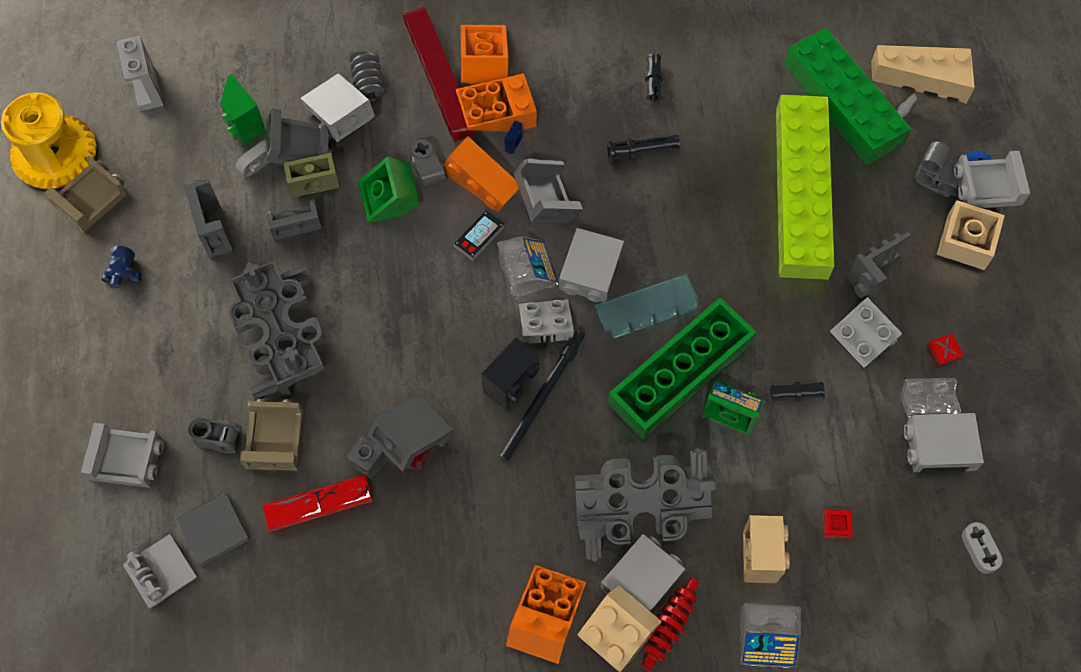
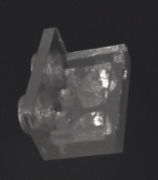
M956 378L906 379L903 385L901 400L907 419H910L912 415L960 414L961 408L955 395Z

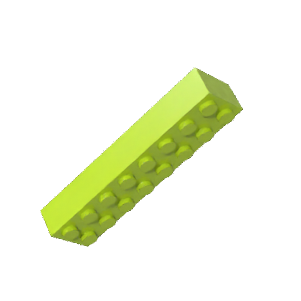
M780 95L776 109L779 277L828 280L834 268L828 97Z

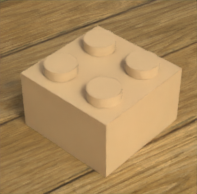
M956 200L947 216L937 255L985 270L994 257L1005 215Z
M750 515L742 530L744 582L777 583L781 576L784 575L786 569H789L790 565L789 552H785L784 542L788 541V526L784 525L783 516Z
M618 585L606 595L577 635L616 670L621 672L635 658L662 621Z

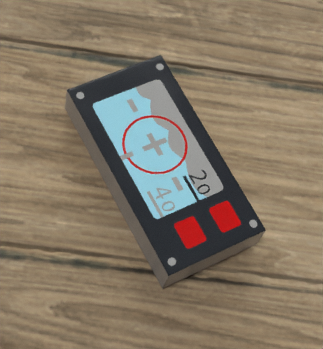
M485 211L454 243V247L474 261L504 229V223Z

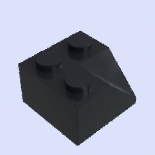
M516 337L481 373L483 392L505 411L511 405L515 407L523 398V383L528 378H534L540 370V356Z

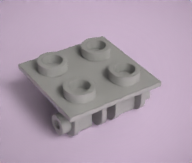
M868 297L830 330L834 337L863 368L871 363L887 347L893 346L902 335L899 329Z
M568 299L519 304L523 342H528V344L541 343L540 336H543V343H546V336L549 335L551 342H554L553 335H555L556 341H569V338L573 337L574 329Z
M171 534L140 554L136 551L129 553L126 556L127 562L123 564L149 609L197 578Z

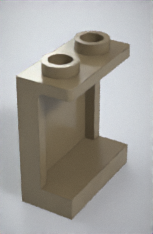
M90 156L85 159L88 167L64 188L57 192L50 187L44 193L50 203L83 232H86L127 195L123 188L124 181L116 173L111 175L108 172L109 169L99 159L95 161Z
M257 399L256 402L249 401L250 417L246 449L241 451L240 458L244 468L298 471L304 415L300 403L289 399L282 400V402H271L268 399Z

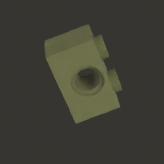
M331 153L283 163L292 198L340 188Z

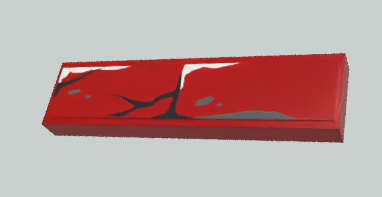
M363 475L262 506L268 530L273 532L373 502L367 477Z

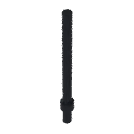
M577 330L569 344L564 345L559 353V360L499 455L502 460L508 462L569 362L574 360L577 355L576 350L585 337L583 332Z

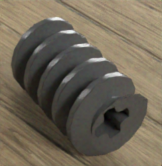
M365 51L352 53L350 62L355 88L372 103L385 93L383 80L381 79L382 72L380 71L379 57L374 53Z

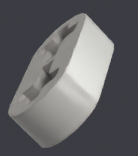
M266 139L238 159L236 168L245 177L252 176L269 163L265 161Z
M978 522L968 525L962 532V539L974 565L982 573H993L1002 565V556L985 525ZM974 531L975 533H980L981 537L979 539H972L970 534ZM992 557L994 562L991 565L989 563L984 564L982 559Z

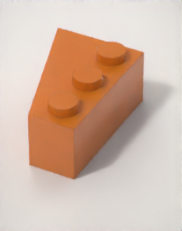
M469 137L449 155L443 166L445 175L483 201L487 207L497 212L519 190L517 181Z

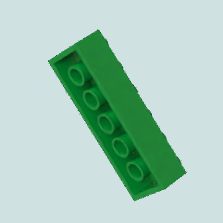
M827 28L788 48L784 62L785 66L810 96L828 97L829 120L866 165L905 143L911 131L909 125Z
M719 298L609 393L608 405L644 440L750 347L757 332L728 304Z

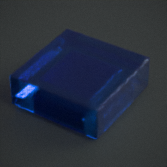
M514 121L504 139L505 152L513 154L523 138L522 123Z

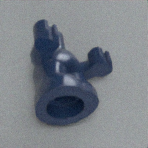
M125 246L112 247L110 249V261L108 267L103 271L102 281H109L112 288H120L122 278L127 276L130 277L132 283H135V281L139 283L141 272L131 268L135 253Z

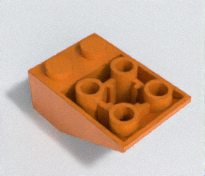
M524 73L456 89L468 130L518 132L537 127V110Z
M535 565L510 625L506 646L559 664L586 582Z

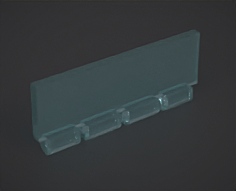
M687 274L597 304L595 305V310L605 332L610 331L612 337L616 338L630 333L628 324H631L633 330L636 331L653 325L651 316H654L657 323L676 317L677 314L674 308H677L680 315L697 310L695 301L698 300V297Z

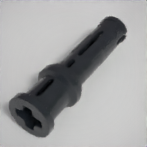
M678 135L637 141L628 138L623 142H607V155L610 163L614 162L615 159L629 158L632 160L637 155L680 149Z

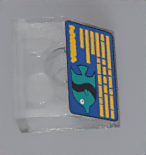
M519 236L497 242L498 258L511 298L559 285L545 241Z
M744 603L740 609V665L797 668L801 639V606Z

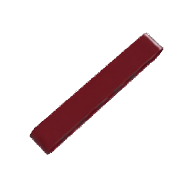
M423 6L402 13L406 29L453 142L475 136L476 130H468L456 93V89L459 86L426 8Z

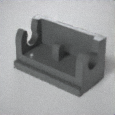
M314 199L309 200L310 206L275 215H273L271 210L266 211L269 228L274 240L322 229Z

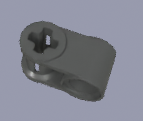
M424 139L415 141L411 146L412 163L421 186L426 188L445 181L446 175L443 166L438 160L431 143Z
M196 418L189 423L188 434L196 446L223 453H236L235 443L238 433L242 430L241 425L230 421H217L205 418ZM201 429H207V430H208L207 433H206L204 436H202V437H197V436H196V434H197V432H198L199 430H201Z

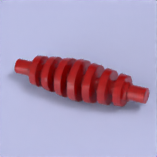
M689 577L684 587H678L674 593L678 598L671 596L668 602L672 606L665 605L662 608V612L666 615H657V618L662 621L661 625L654 631L658 636L652 634L648 639L652 646L645 645L643 650L646 653V658L641 667L646 671L651 672L656 662L664 661L666 655L662 653V650L669 653L673 648L667 641L676 644L679 640V637L674 633L683 634L685 628L681 624L687 625L689 620L688 616L684 613L691 614L693 607L688 603L695 604L697 600L694 591L699 582L694 578Z

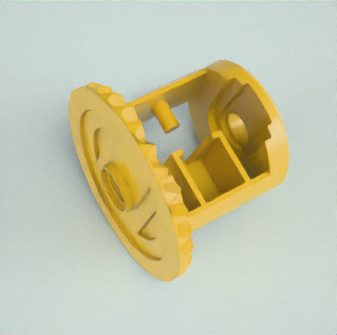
M40 92L24 94L13 100L3 112L1 127L12 144V148L9 150L11 167L24 183L41 189H49L50 187L53 189L66 186L88 167V163L85 160L88 156L94 160L97 146L93 132L82 120L77 119L75 116L64 114L61 104L53 96ZM51 147H59L58 152L54 154Z

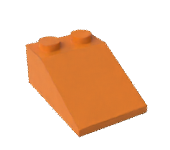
M461 25V83L478 84L508 77L506 25Z

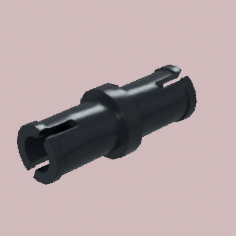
M652 53L646 57L647 73L645 74V81L647 82V100L652 101L653 96V102L662 99L661 82L663 81V74L661 73V55L657 54L655 59V53Z
M794 382L793 385H771L770 388L772 402L781 400L801 402L802 399H824L825 397L823 382L809 384Z

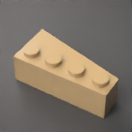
M877 45L871 60L872 81L901 88L908 86L914 88V91L924 93L925 90L937 93V97L945 99L948 96L957 98L958 102L962 103L968 102L975 88L971 49Z

